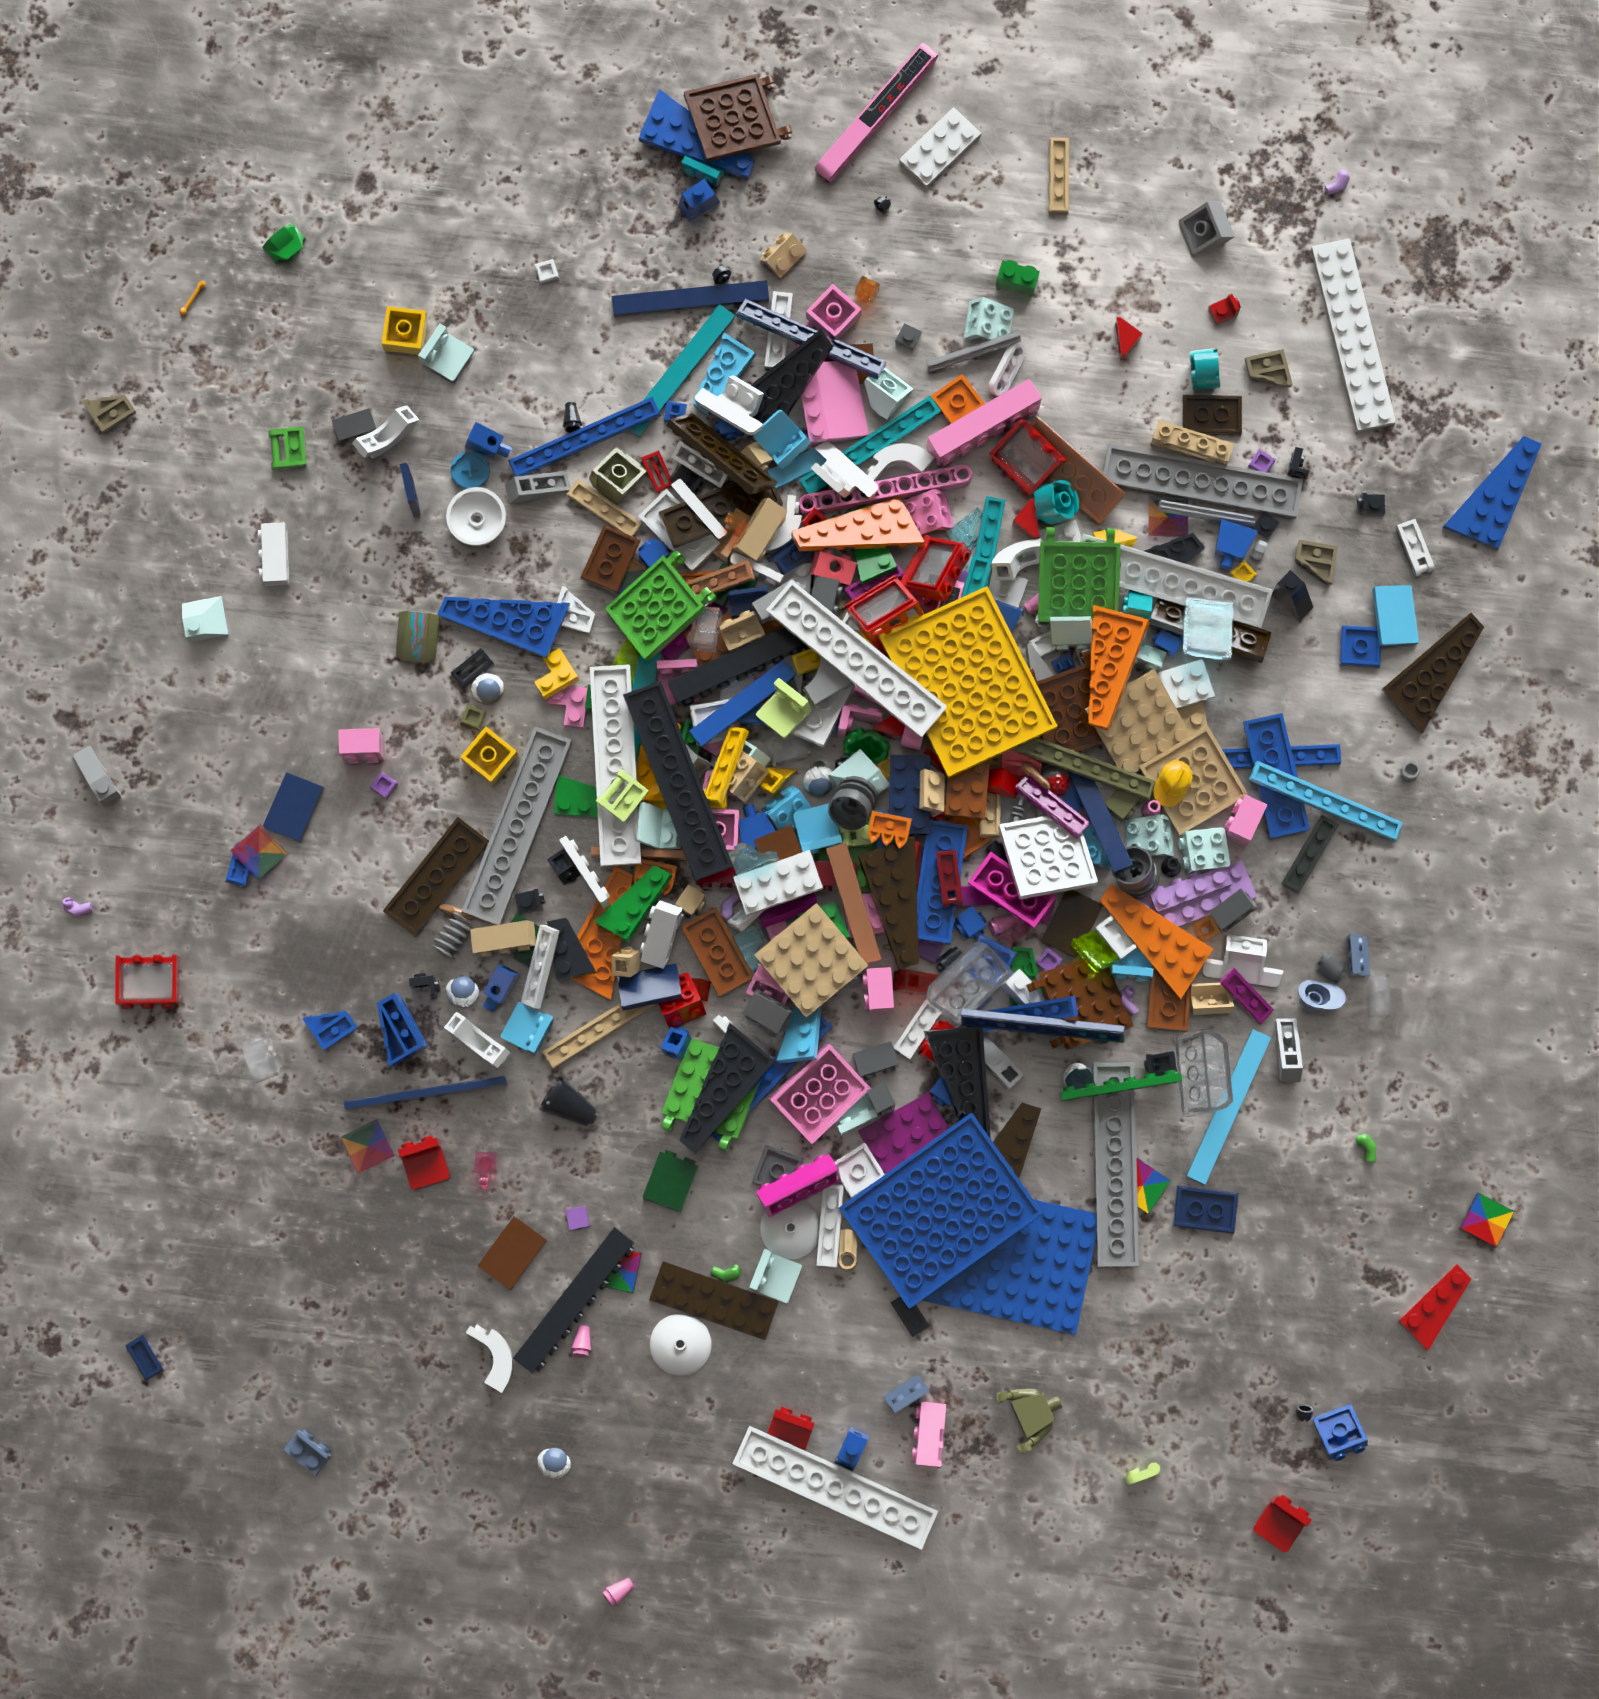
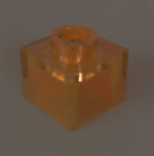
M862 275L855 288V295L862 302L867 303L868 301L873 303L879 292L880 284Z
M737 508L734 513L730 511L724 520L727 523L725 529L739 537L750 516Z
M1212 915L1192 925L1197 938L1202 942H1206L1220 934ZM1203 927L1208 929L1209 932L1207 934L1202 933L1201 929Z

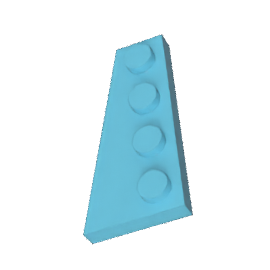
M724 333L697 394L702 388L717 397L723 394L729 376L734 375L739 378L755 358V352ZM694 398L693 406L710 416L711 412L696 404Z
M822 1005L806 1018L796 1006L794 1007L777 1058L780 1064L817 1059Z

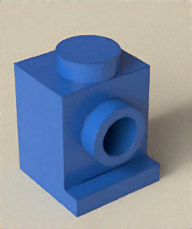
M1157 629L1152 638L1155 641L1153 647L1167 652L1166 655L1174 658L1185 637L1181 635L1178 638L1174 632Z
M670 1027L660 1049L665 1056L681 1061L692 1038L686 1029Z

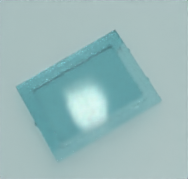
M1186 597L1183 655L1231 660L1233 603Z

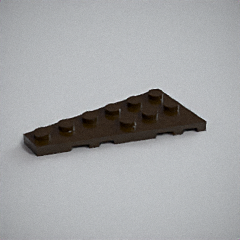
M1472 613L1468 614L1382 689L1421 734L1424 732L1484 629V626Z
M915 837L907 839V842L901 848H898L897 844L894 843L858 856L898 971L919 963Z
M1023 1102L993 1141L1018 1178H1020L1041 1112V1108Z

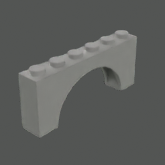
M790 581L752 603V609L756 612L761 624L775 620L766 612V609ZM820 656L819 670L812 682L804 687V692L813 707L816 708L854 685V683Z

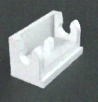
M1112 916L1095 927L1094 931L1119 962L1137 948Z

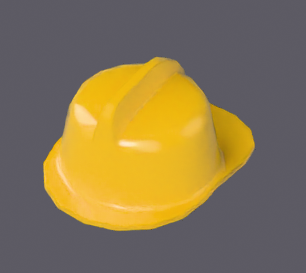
M1175 760L1163 767L1153 788L1154 797L1162 806H1175L1184 798L1193 778L1192 771L1186 763Z

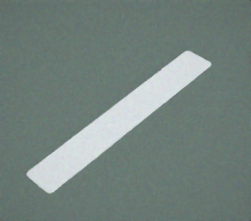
M678 479L671 485L718 539L727 534L723 526L681 479Z

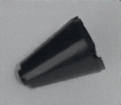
M559 1075L555 1080L557 1082L556 1086L550 1087L539 1110L587 1126L589 1123L592 1125L598 1116L595 1113L597 1109L563 1076Z

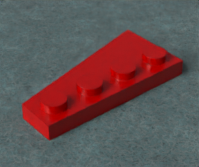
M1458 1264L1398 1320L1426 1351L1430 1349L1471 1281V1278Z

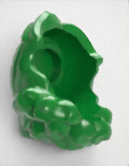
M860 727L846 735V738L843 740V754L851 757L860 749L873 763L881 762L887 759L890 744L879 732L871 729L864 730Z

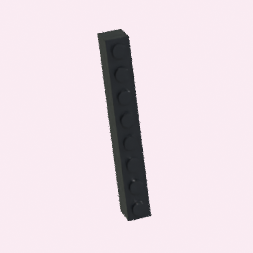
M784 627L669 680L668 687L678 707L681 705L686 707L694 703V699L698 697L706 698L712 694L713 690L718 688L723 690L729 687L730 683L735 680L738 682L745 680L749 677L748 674L754 671L760 673L766 669L767 665L771 663L777 665L785 657L803 652L802 649L808 646Z
M614 1227L513 1359L532 1374L536 1371L539 1373L546 1365L544 1361L548 1355L552 1356L559 1348L557 1343L560 1339L565 1340L572 1331L570 1326L573 1322L578 1323L584 1316L583 1309L587 1305L590 1307L597 1299L595 1296L599 1289L603 1291L610 1281L607 1278L612 1272L616 1274L623 1264L620 1261L624 1256L628 1258L635 1249L633 1247L635 1242Z

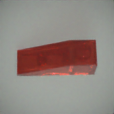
M908 969L894 971L893 991L953 998L957 995L958 978Z

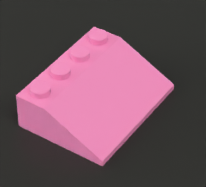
M837 361L823 362L801 395L811 448L817 447L823 442H830L832 444L869 435L857 370Z
M826 1043L817 1051L816 1060H808L768 1100L813 1144L871 1088L830 1044Z

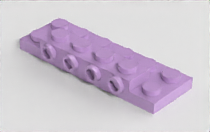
M1240 860L1226 868L1208 869V872L1203 874L1200 871L1194 872L1189 875L1190 879L1184 881L1181 878L1170 882L1171 886L1163 888V885L1157 886L1156 890L1149 896L1137 900L1178 927L1210 916L1209 912L1240 888L1244 892L1246 891L1252 899L1257 898L1244 863Z

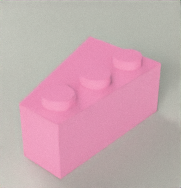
M921 1402L920 1406H916L915 1418L919 1419V1425L914 1427L913 1439H917V1447L912 1448L911 1460H915V1465L941 1467L946 1404Z

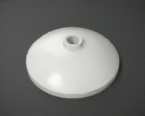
M473 487L459 492L451 500L447 508L446 520L450 532L457 540L467 545L481 546L492 542L501 534L506 522V511L501 499L495 493L485 488ZM478 517L481 519V521L479 523H475L474 519Z
M801 1201L770 1218L766 1212L764 1213L761 1220L760 1233L763 1243L773 1254L789 1260L799 1259L812 1252L818 1244L820 1218L816 1210L807 1202ZM793 1224L795 1226L794 1231H788L787 1226Z
M673 1314L664 1318L656 1325L650 1339V1351L655 1363L662 1370L672 1375L684 1376L698 1371L706 1363L711 1352L712 1344L708 1329L699 1319L689 1314ZM677 1341H684V1346L678 1348L676 1345Z

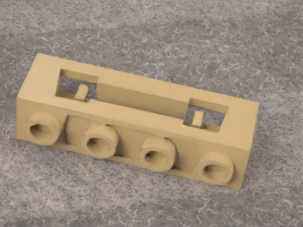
M1158 420L1151 445L1201 461L1227 465L1234 443Z

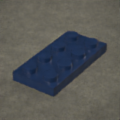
M890 755L889 814L912 819L909 835H929L930 811L919 808L920 771L923 769L930 770L931 755Z

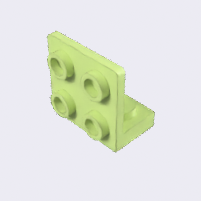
M778 678L773 683L776 689L775 694L760 708L756 716L785 739L812 710L808 700Z

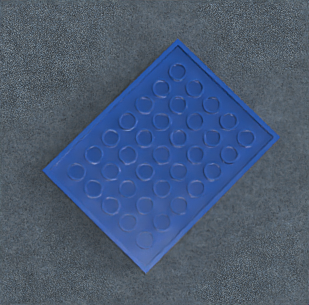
M972 1113L839 1207L844 1217L909 1309L1044 1214Z
M1034 1200L1044 1214L922 1301L1076 1335L1097 1236L1096 1213Z

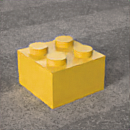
M387 306L381 342L383 350L419 355L425 343L428 323L426 311Z
M485 727L460 758L464 764L494 786L518 757V753L489 728Z

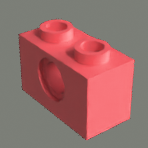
M827 549L815 551L809 570L810 575L836 579L840 581V584L851 585L857 565L856 562L851 561L852 557L842 554L840 557L833 555V551ZM833 561L837 564L834 572L830 570V564Z

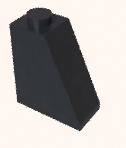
M1290 570L1276 584L1271 596L1300 622L1313 609V604L1306 584Z

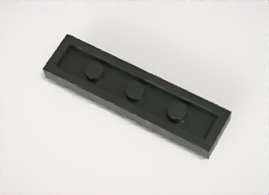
M1324 815L1320 816L1281 884L1298 894L1300 893L1339 824Z

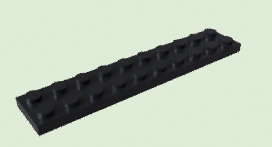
M661 681L623 694L695 882L733 868L732 861Z

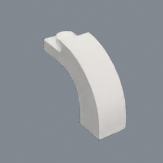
M407 405L397 408L379 428L367 435L356 438L352 444L364 458L369 456L372 459L376 458L401 441L413 429L419 419Z
M906 443L890 445L873 456V463L876 466L872 465L867 470L866 475L875 482L887 469L898 465L906 466L915 473L926 472L934 463L935 457L916 445Z
M788 495L786 520L774 532L776 536L764 548V555L775 554L794 541L791 533L794 530L800 529L802 516L795 515L799 513V502H796V496Z
M1042 538L1021 541L999 552L991 563L995 580H1014L1021 569L1029 565L1039 564L1040 541H1043Z
M458 1012L453 1015L444 1027L468 1048L496 1068L504 1063L510 1053L505 1047L491 1039Z
M478 1325L475 1328L470 1326L466 1333L487 1345L493 1355V1367L484 1383L504 1393L511 1381L514 1366L512 1352L508 1343L493 1329L487 1336L485 1335L487 1330Z

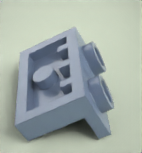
M1358 933L1349 934L1346 937L1349 977L1369 976L1367 936H1358Z
M916 1375L884 1395V1398L895 1414L930 1390L923 1383L920 1376Z
M305 1429L303 1432L297 1430L295 1436L283 1450L316 1476L331 1458V1455L328 1453L330 1449L321 1442L319 1445L312 1440L314 1436Z

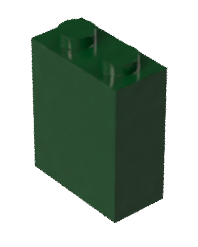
M665 1150V1153L660 1151L642 1198L681 1213L699 1167L695 1165L696 1161L684 1157V1160L676 1158L677 1154Z

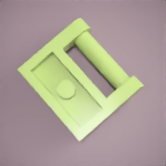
M620 769L617 773V778L602 797L599 796L596 802L625 823L649 793V790ZM624 781L629 783L612 805L608 803L609 799Z

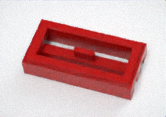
M659 450L641 457V461L647 470L656 494L668 488H673L671 486L673 482L669 480L670 474ZM657 456L668 484H665L653 457ZM650 459L661 487H658L646 460Z

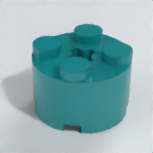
M1217 348L1193 350L1194 352H1190L1193 389L1220 388Z
M1058 480L1034 491L1035 514L1039 520H1043L1048 524H1056L1073 518L1074 514L1078 512V494L1076 491H1072L1069 487L1071 486L1069 482Z

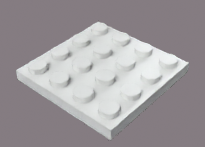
M1049 816L999 824V833L1019 900L1097 885L1098 880L1083 833L1076 839Z

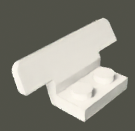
M734 375L729 376L724 393L718 397L704 388L695 396L696 404L748 435H755L763 427L762 423L752 417L757 414L764 393Z
M823 442L814 448L827 461L822 466L815 463L811 469L842 497L846 498L857 487L870 499L877 493L878 485L830 442Z
M1231 934L1226 936L1223 961L1207 959L1203 964V974L1206 977L1222 979L1231 968H1235L1248 983L1277 987L1280 984L1283 970L1264 967L1267 940Z

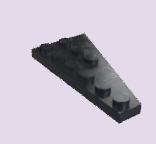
M824 329L818 330L751 384L752 387L764 393L758 412L752 418L764 424L778 410H782L787 416L789 415L834 347V343Z
M730 1022L725 1036L719 1045L720 1048L702 1085L699 1097L696 1099L693 1111L679 1139L695 1155L776 1063L772 1057Z
M967 1026L923 1031L958 1120L960 1121L972 1113L991 1139L983 1028Z

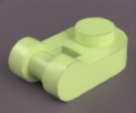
M865 825L857 830H848L840 827V834L843 837L841 844L846 843L848 848L873 844L868 837L869 825ZM851 833H856V840H851Z
M1151 1463L1146 1470L1141 1472L1138 1469L1127 1472L1128 1477L1124 1478L1126 1485L1129 1486L1158 1475L1160 1466L1157 1463Z

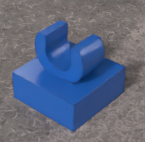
M667 401L664 422L685 415L687 404Z
M1069 653L1051 661L1056 674L1076 668Z

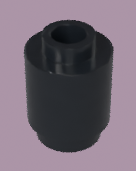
M955 946L953 949L947 950L936 960L937 965L935 967L940 974L949 976L963 964L966 957Z

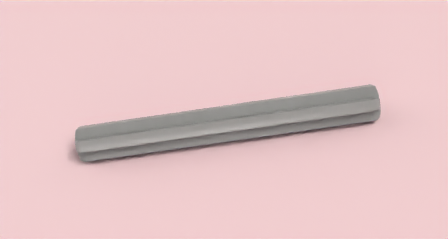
M1014 331L929 360L927 362L930 372H934L1021 342L1019 331Z
M1161 500L1158 507L1160 512L1221 522L1223 519L1246 527H1253L1255 523V517L1251 515Z

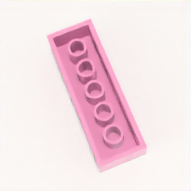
M1028 379L929 436L926 449L935 457L934 462L938 468L943 465L947 467L954 462L955 458L968 455L972 448L976 446L979 448L985 445L991 437L997 438L1001 436L1005 429L1010 426L1012 428L1020 419L1035 416L1040 408L1042 398L1031 380Z

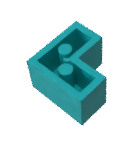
M1129 589L1128 596H1124L1122 613L1145 618L1150 621L1153 596ZM1146 632V634H1145V637H1144V639H1143V642H1142V645H1141V646H1144V645H1145V640H1146L1147 632Z

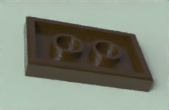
M1183 395L1182 427L1205 435L1241 436L1242 396Z
M1065 891L1041 942L1077 959L1103 905L1077 891Z

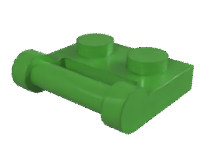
M303 426L268 431L272 447V470L307 466ZM284 436L286 461H281L279 437Z

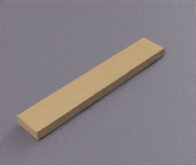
M619 1003L542 1053L552 1069H555L656 1006V1004L623 1011L621 1003Z

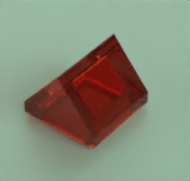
M692 978L701 1001L708 1002L711 982L701 978Z

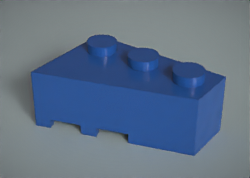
M393 993L377 1003L380 1024L384 1035V1046L386 1047L388 1066L395 1067L429 1047L400 994Z

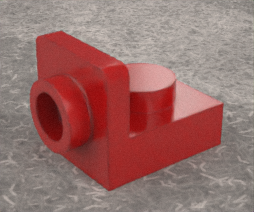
M1231 293L1228 294L1227 298L1209 305L1208 308L1216 325L1237 317L1241 305L1238 298H1234Z

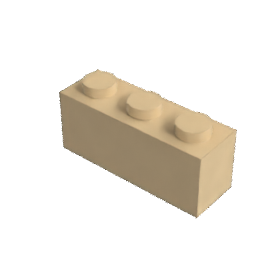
M770 498L762 499L732 549L753 561L760 560L765 554L764 548L766 545L770 544L775 538L776 534L774 532L777 527H781L785 522L787 510Z
M528 920L470 929L473 953L479 954L480 957H491L494 952L510 954L513 949H518L519 952L529 951L530 947L535 946L536 943L534 922Z

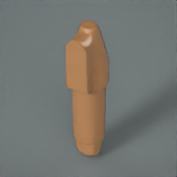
M1025 762L1020 765V769L1027 776L1032 777L1045 789H1050L1048 781L1033 766Z
M440 904L438 907L439 910L448 915H453L456 912L465 919H475V917L463 913L462 909L455 908L454 906Z

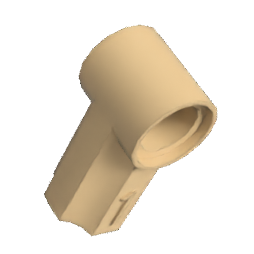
M840 1230L838 1263L839 1267L846 1272L854 1270L857 1264L858 1235L854 1230ZM849 1256L853 1259V1264L851 1266H844L842 1259Z

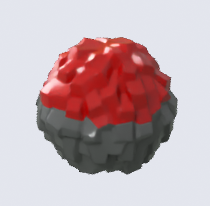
M1052 765L1047 766L1041 772V775L1050 784V789L1048 790L1056 796L1063 795L1069 788L1071 779L1069 772Z

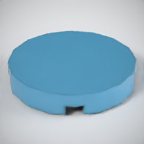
M466 451L455 457L451 463L450 472L455 484L465 490L473 487L481 488L489 479L490 468L488 461L483 455L474 451Z

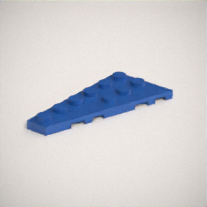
M658 90L640 133L639 142L682 157L687 156L700 163L748 180L755 159L747 153H742L706 162L689 110L662 90Z
M1523 436L1447 521L1443 528L1498 550L1542 443Z
M445 597L437 615L541 657L548 658L570 603Z

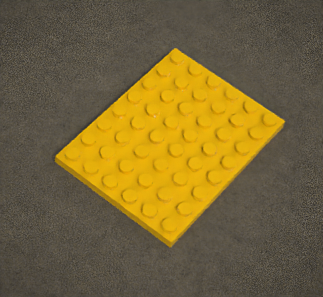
M988 586L892 629L890 634L886 635L883 633L879 635V639L889 659L947 706L946 710L926 734L948 778L1058 727Z

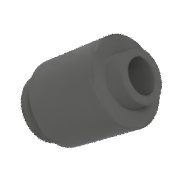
M1324 954L1317 962L1319 965L1317 970L1336 984L1347 973L1344 969L1345 966L1331 954L1328 956Z

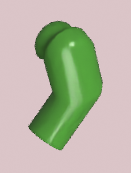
M1358 1135L1356 1137V1144L1365 1148V1162H1376V1144L1369 1135Z
M733 1265L732 1268L725 1271L714 1266L710 1275L728 1283L738 1279L742 1270L738 1265Z

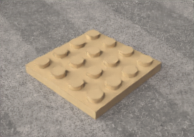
M1155 669L1126 685L1109 731L1094 727L1115 766L1133 773L1140 770V765L1191 736ZM1087 707L1085 711L1089 717V707Z
M1208 726L1139 766L1144 777L1155 781L1163 767L1171 761H1182L1191 769L1193 778L1182 801L1172 807L1162 806L1178 835L1183 834L1185 831L1192 829L1234 804L1239 798L1242 799L1245 794L1249 795Z
M817 903L754 954L756 959L805 1018L869 966Z

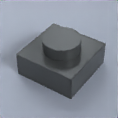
M904 323L895 342L913 351L922 331Z

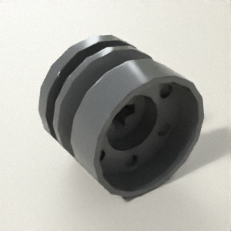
M850 776L841 780L828 806V814L831 820L843 829L857 830L864 827L878 800L876 788L870 781L858 776Z
M1138 846L1127 847L1126 850L1133 867L1114 874L1112 871V874L1122 891L1135 899H1141L1149 896L1156 890L1159 885V872L1151 855L1145 849Z

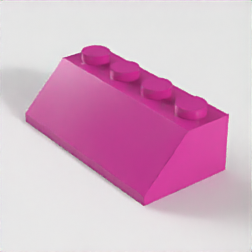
M992 852L988 854L967 883L1032 928L1038 926L1045 919L1057 899V896L1052 893L1019 900L1009 864Z
M829 1154L818 1156L813 1160V1163L801 1165L795 1169V1172L789 1175L783 1174L777 1178L778 1181L772 1184L766 1183L756 1191L769 1218L842 1181L839 1169Z

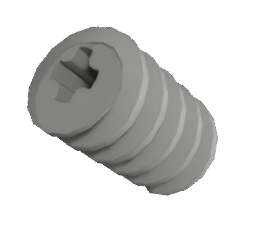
M456 912L453 913L456 920H448L451 926L444 925L446 933L439 932V936L442 939L435 938L434 942L437 946L432 945L450 958L454 957L450 952L451 950L458 951L455 944H463L460 937L467 939L468 936L465 934V930L470 932L471 927L469 925L472 924Z

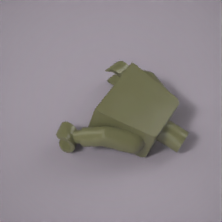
M1017 1389L996 1394L998 1404L1007 1399L1011 1401V1406L1025 1438H1028L1026 1443L1016 1446L1022 1454L1030 1451L1032 1447L1038 1444L1052 1430V1422L1055 1420L1052 1412L1062 1408L1058 1396L1046 1400L1044 1393L1039 1394L1036 1389Z

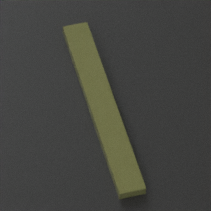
M1035 738L1011 749V751L1148 801L1156 783L1155 780L1040 738Z

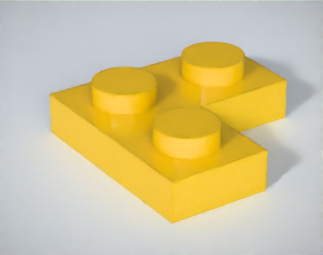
M558 648L550 653L548 658L543 657L545 664L551 672L534 683L546 700L579 681V678L561 649Z

